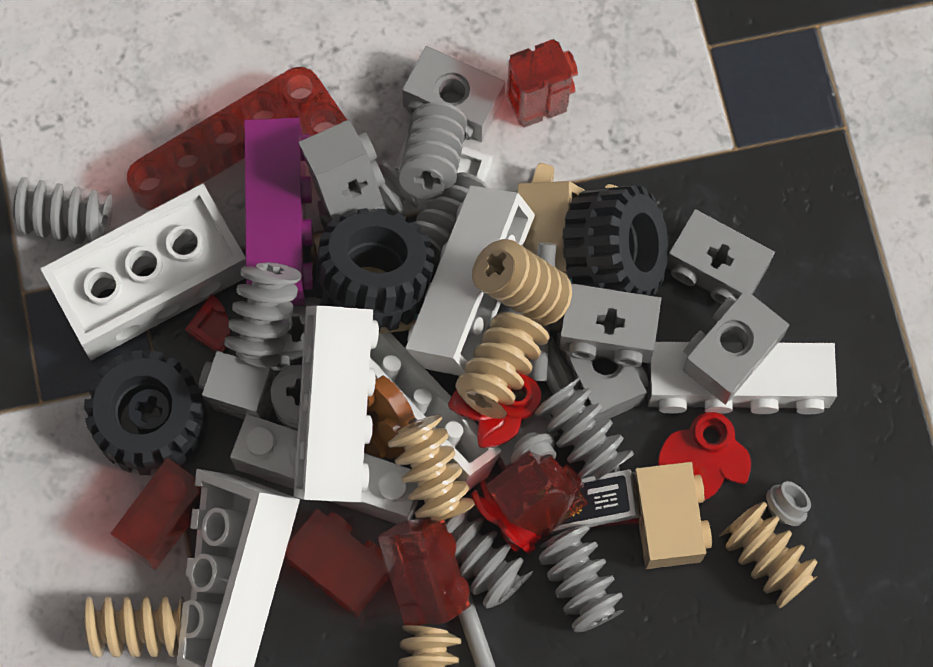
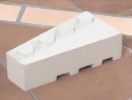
M197 469L195 486L202 487L200 509H192L191 529H197L195 558L187 559L186 576L189 577L192 588L191 598L183 603L177 666L254 667L300 499L236 475Z

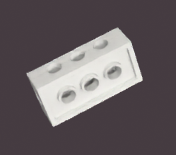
M201 184L40 269L90 360H93L204 301L211 294L215 295L245 279L240 272L241 268L246 266V257L205 185ZM186 247H196L190 254H179ZM146 268H156L148 276H138ZM115 289L109 297L98 298L104 290Z

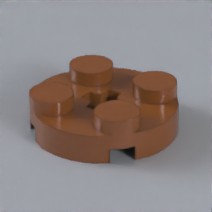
M382 375L375 379L373 395L367 397L366 415H370L372 418V436L370 443L364 444V453L379 459L383 457L393 459L404 453L405 449L404 447H389L388 442L398 434L400 429L409 425L408 422L415 417L409 402L400 389L390 379Z

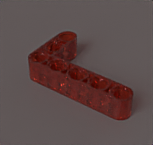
M294 67L136 160L127 171V182L135 202L146 210H153L203 184L244 159L245 120H252L254 115L260 111L273 112L274 115L270 119L300 118L302 134H310V137L318 134L314 128L320 123L329 122L335 126L347 119L311 69ZM299 88L311 91V94L303 99H296L291 96V93ZM232 133L236 135L231 143L219 144L215 142L221 134ZM187 155L198 157L197 162L192 166L181 167L177 165L179 160ZM157 178L160 180L154 189L142 190L139 188L146 179Z

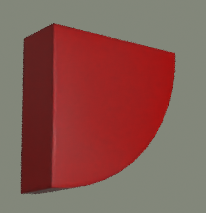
M211 294L185 328L188 336L215 354L216 351L226 354L228 347L224 345L225 337L231 336V329L228 328L229 318L221 302Z

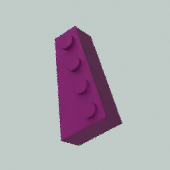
M300 118L245 120L246 266L256 267L258 263L272 262L297 269L301 273V279L294 283L298 291L297 297L291 303L293 306H305L306 290H314L313 262H306V247L313 246L312 219H306V204L312 203L311 176H306V161L299 142L309 138L310 134H302ZM246 279V284H252V281Z

